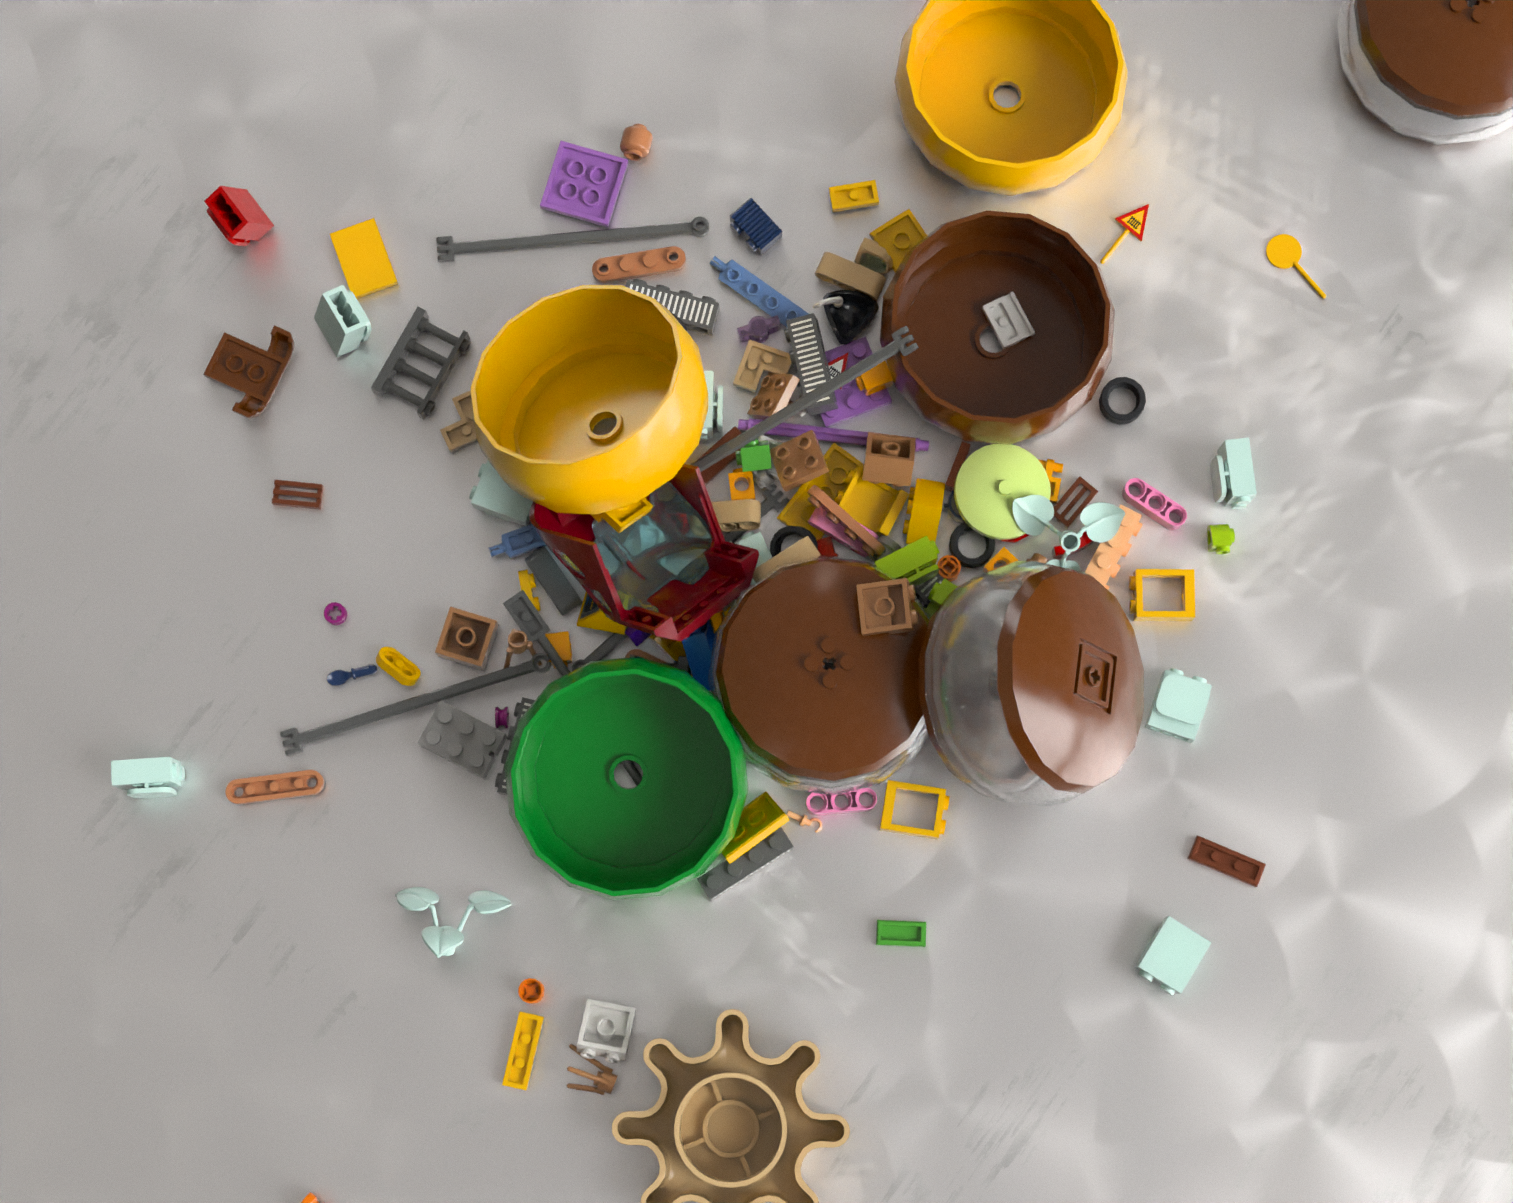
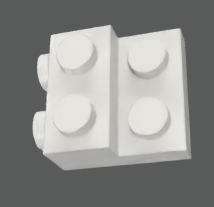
M587 999L577 1041V1052H581L580 1055L587 1059H594L595 1056L605 1057V1060L612 1064H618L620 1060L625 1061L636 1008Z

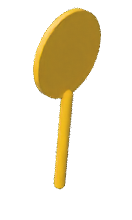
M1287 234L1273 237L1266 247V255L1269 262L1280 269H1288L1294 266L1323 299L1326 298L1325 293L1298 264L1302 255V249L1297 239Z

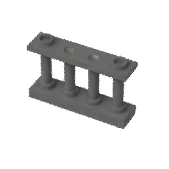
M418 306L371 389L374 394L383 398L385 392H391L419 407L417 410L419 418L424 420L426 415H430L436 405L434 402L460 355L462 353L465 354L469 349L471 341H469L468 332L464 330L458 338L429 323L427 311ZM426 331L453 345L454 348L448 358L417 343L418 340L416 338L419 333ZM414 351L442 366L436 379L407 364L404 359L408 352L412 353ZM403 372L430 386L431 388L423 399L394 384L393 379L396 373Z

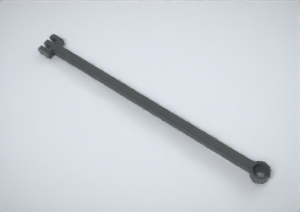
M696 217L692 222L454 243L452 236L436 238L437 244H446L445 246H438L437 253H447V255H439L437 258L438 262L455 261L454 254L682 234L704 237L709 232V222L704 217ZM698 222H702L704 227L699 229L695 225Z
M902 327L891 334L894 341L690 465L699 467L700 472L898 352L901 351L903 356H907L919 348L917 343L906 346V344L914 340L912 334L905 338L901 337L909 332L908 327Z
M774 483L771 485V491L766 489L762 493L765 500L761 502V518L773 508L779 512L790 501L787 497L780 503L777 501L784 493L780 490L773 496L771 493L777 488ZM748 530L728 532L724 535V539L734 543ZM705 554L700 556L677 578L686 583L694 579L708 566ZM613 633L584 660L575 661L572 665V671L591 661L602 660L628 636L626 634Z
M538 653L530 661L298 733L297 728L294 727L280 732L281 738L291 736V739L282 742L283 747L290 745L294 747L286 750L285 754L290 756L303 752V744L437 703L440 700L443 701L535 671L542 674L546 673L551 668V662H548L550 658L543 653ZM540 660L547 662L544 668L538 667Z

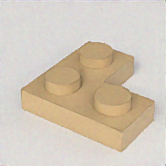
M749 339L733 385L756 393L763 372L788 374L792 364L790 354Z
M471 390L452 398L461 420L440 429L450 453L477 441Z

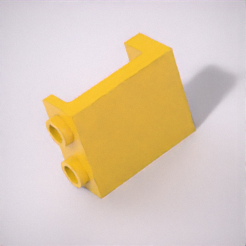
M859 466L854 471L850 469L844 479V482L847 484L843 492L839 490L833 501L858 523L870 529L879 537L881 535L888 536L909 493L902 489L897 491L885 483L874 484L862 480L863 468Z

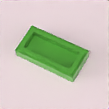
M877 920L876 945L926 947V922Z

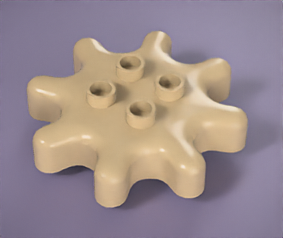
M729 1009L722 1012L717 1018L714 1046L708 1053L700 1057L691 1058L685 1056L666 1039H653L646 1045L643 1052L644 1062L660 1081V1097L649 1110L622 1112L616 1116L612 1123V1134L618 1142L626 1145L647 1146L654 1151L658 1158L660 1166L659 1176L641 1196L640 1203H683L686 1201L698 1203H819L815 1192L805 1183L801 1176L803 1159L808 1152L815 1148H834L843 1145L849 1138L850 1128L848 1122L842 1116L813 1112L803 1100L802 1084L816 1069L821 1057L820 1051L814 1043L806 1040L798 1041L778 1058L769 1059L762 1057L750 1047L749 1025L746 1016L739 1010Z

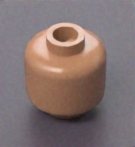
M642 124L626 127L622 134L620 150L626 158L639 161L650 153L653 136L647 130V127Z

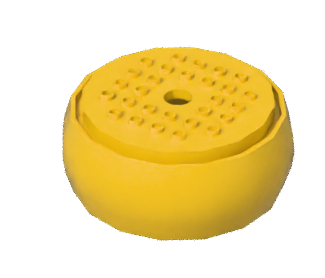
M927 0L902 38L894 83L905 130L933 167L969 189L1013 196L1056 187L1095 160L1121 120L1128 71L1117 28L1097 0ZM1011 85L1019 92L1020 101L1013 107H1002L994 100L993 93L999 86Z
M580 285L542 297L504 324L482 352L470 387L476 438L482 453L512 490L556 513L600 514L639 502L674 478L698 446L708 412V390L698 345L665 306L656 299L623 285ZM614 418L617 420L616 426L608 434L596 435L593 433L594 426L602 419Z

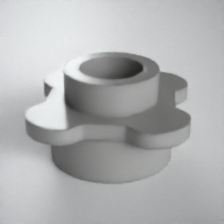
M767 469L754 470L755 476L753 479L761 489L766 487L771 491V484L775 482L771 473Z

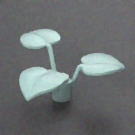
M1029 495L1014 499L1012 504L1014 519L1023 532L1032 536H1038L1046 526L1059 536V544L1065 552L1061 561L1058 559L1049 560L1044 565V570L1052 566H1059L1081 571L1076 561H1066V558L1070 552L1079 548L1080 537H1082L1084 531L1087 530L1088 537L1095 542H1107L1116 535L1125 516V511L1116 505L1096 502L1086 506L1080 513V520L1085 526L1078 533L1072 530L1060 532L1048 523L1054 516V508L1046 497Z
M411 887L395 894L399 905L407 910L421 911L426 908L430 909L434 926L423 929L422 939L438 958L453 955L455 947L462 944L464 936L461 930L472 909L481 914H490L512 905L509 899L489 890L476 891L469 895L468 901L471 904L467 906L458 928L454 929L451 926L439 927L435 906L433 905L439 901V896L434 891L424 887Z

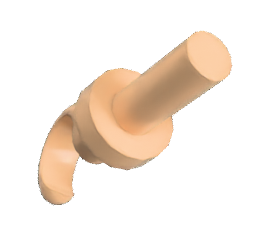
M790 810L786 814L788 817L799 821L800 826H804V824L810 826L813 821L818 822L819 828L815 831L816 833L822 829V822L818 818H811L809 820L807 815L803 814V816H800Z

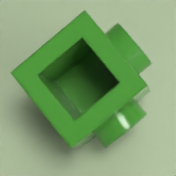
M758 438L741 447L740 451H735L737 465H742L743 472L772 468L768 440L758 441Z

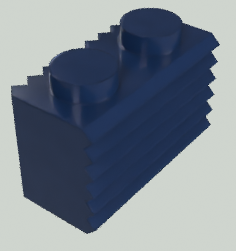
M752 198L748 199L730 215V228L738 236L742 234L747 239L745 243L752 252L758 251L763 255L764 252L782 238V230Z

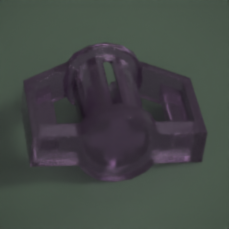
M776 315L767 319L763 316L751 318L748 325L737 328L740 343L748 342L749 339L761 344L766 342L769 335L781 330L779 317Z

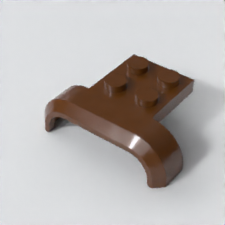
M275 325L270 333L271 342L267 351L224 332L203 374L209 379L245 394L241 402L235 403L232 411L248 419H253L263 413L294 350L292 334Z

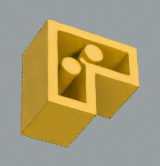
M917 478L915 487L910 486L906 514H910V520L905 519L902 532L907 534L906 544H911L925 536L928 537L929 541L934 540L936 542L945 483Z

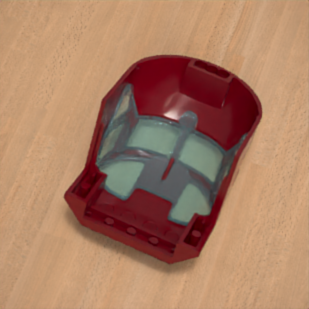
M684 463L674 478L647 495L645 498L653 505L651 511L620 533L616 532L604 519L598 523L590 514L556 513L535 502L532 503L529 518L541 539L580 583L606 617L618 624L655 636L682 641L688 638L697 628L706 624L707 620L716 613L721 612L726 605L739 598L750 587L759 552L757 549L725 541L700 469L697 466Z

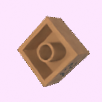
M868 432L862 480L874 484L888 483L897 487L910 486L916 438Z
M450 606L435 653L438 657L484 671L499 624L496 620Z

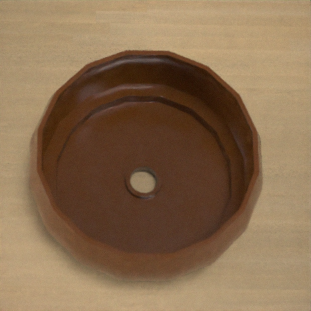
M983 211L941 224L905 254L883 295L880 344L882 348L894 341L891 334L902 327H908L909 332L901 337L905 338L912 334L914 340L906 344V346L917 343L919 348L907 356H903L900 351L888 358L886 362L895 388L924 421L964 441L1011 445L1053 432L1092 400L1112 360L1115 309L1100 268L1069 233L1031 214ZM1013 291L1035 334L1000 352H988L980 344V335L992 327L982 311V306Z

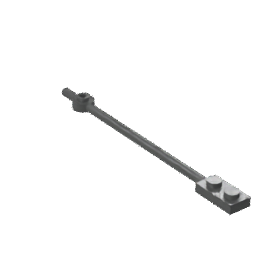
M524 590L505 601L503 605L521 631L527 635V640L532 643L536 640L538 641L561 676L570 673V670L545 636L546 633L551 631ZM631 760L622 761L621 764L634 783L638 785L642 781V775Z

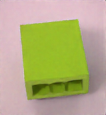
M925 536L875 561L873 568L892 580L907 578L909 585L916 587L938 574L939 567L936 562L938 559L937 554L940 552L934 540L929 541L928 537Z

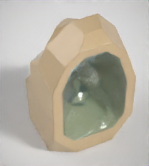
M864 238L854 263L879 274L890 272L893 267V260L888 255L886 249L879 246L878 242Z

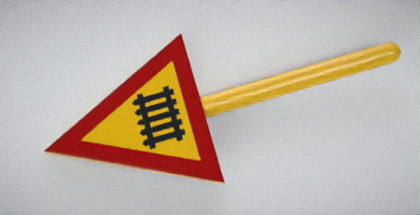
M1149 204L1115 218L1125 230L1100 260L1101 264L1105 263L1129 232L1142 241Z

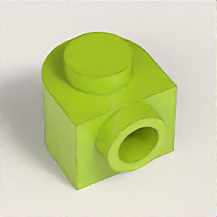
M1229 524L1208 525V552L1216 551V554L1230 553V547L1235 541L1234 529L1230 528Z

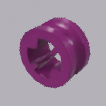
M330 603L324 609V617L332 625H341L347 619V610L340 603ZM335 608H338L341 616H337L336 620H332L333 617L330 615V612H334Z
M495 707L496 729H499L500 726L509 728L508 707H504V709Z

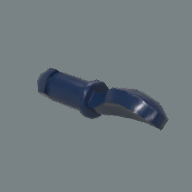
M368 664L367 666L355 669L351 668L350 672L341 669L335 670L328 674L327 682L332 686H339L351 677L356 680L359 677L374 675L377 672V666Z

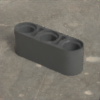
M545 546L524 559L562 616L583 603Z

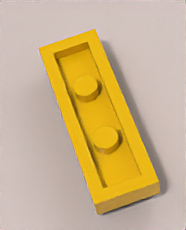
M519 1011L502 1085L527 1091L544 1017Z

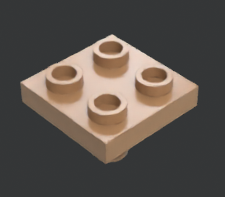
M768 373L761 382V388L757 396L752 399L747 414L754 419L765 420L793 403L790 398L800 379L791 374Z
M813 430L770 449L775 469L785 492L829 472Z

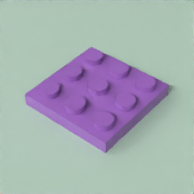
M560 141L540 208L608 227L629 163L628 159Z
M866 336L849 342L846 345L825 351L827 362L849 352L846 370L873 354ZM854 379L845 384L842 390L837 389L834 391L838 409L820 413V417L824 426L828 428L891 404L892 399L887 388L866 396L864 390L859 391Z

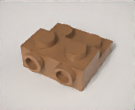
M907 578L856 585L861 634L863 636L914 631V625L918 624V613L916 609L912 610L911 600L916 599L914 585H909Z

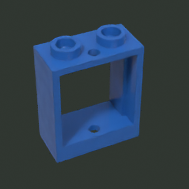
M709 619L706 624L700 626L688 638L682 640L693 678L706 689L713 690L719 688L716 676L719 648Z

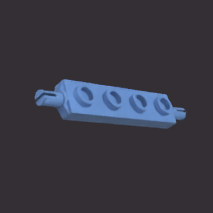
M714 256L712 259L715 262L710 261L709 264L720 271L719 280L785 327H787L786 320L809 314L731 259L725 264Z
M530 524L502 534V543L488 548L492 557L506 552L511 559L547 545L541 539L534 526Z

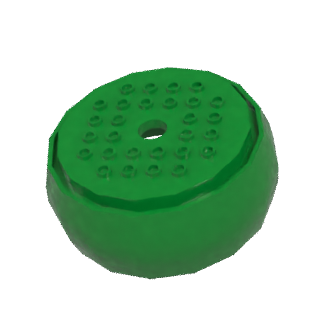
M642 657L591 661L549 683L518 720L505 763L509 814L531 856L568 887L611 900L662 896L704 874L735 837L749 791L744 742L728 719L722 701L686 671ZM624 760L635 761L643 771L642 781L633 788L622 787L614 777L615 767Z

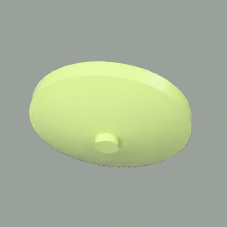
M991 444L976 450L961 465L954 483V499L963 520L979 534L998 540L1014 539L1026 534L1019 528L1014 519L1012 511L1014 499L1029 495H1041L1050 500L1051 496L1049 478L1043 465L1029 451L1012 444Z

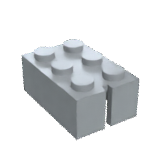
M440 700L417 744L485 780L495 762L494 758L489 756L490 752L498 756L508 736L504 732Z

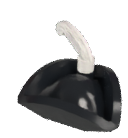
M837 290L827 293L823 300L813 305L814 309L824 305L830 326L839 343L844 345L851 342L869 324L879 310L877 302L871 297L852 290Z

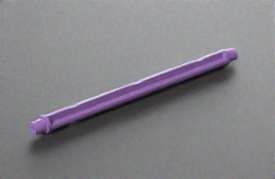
M739 419L738 429L748 430L763 420ZM781 423L765 433L795 438L813 430L817 440L864 446H866L868 432L792 423ZM916 438L915 452H918V450L928 451L929 441Z

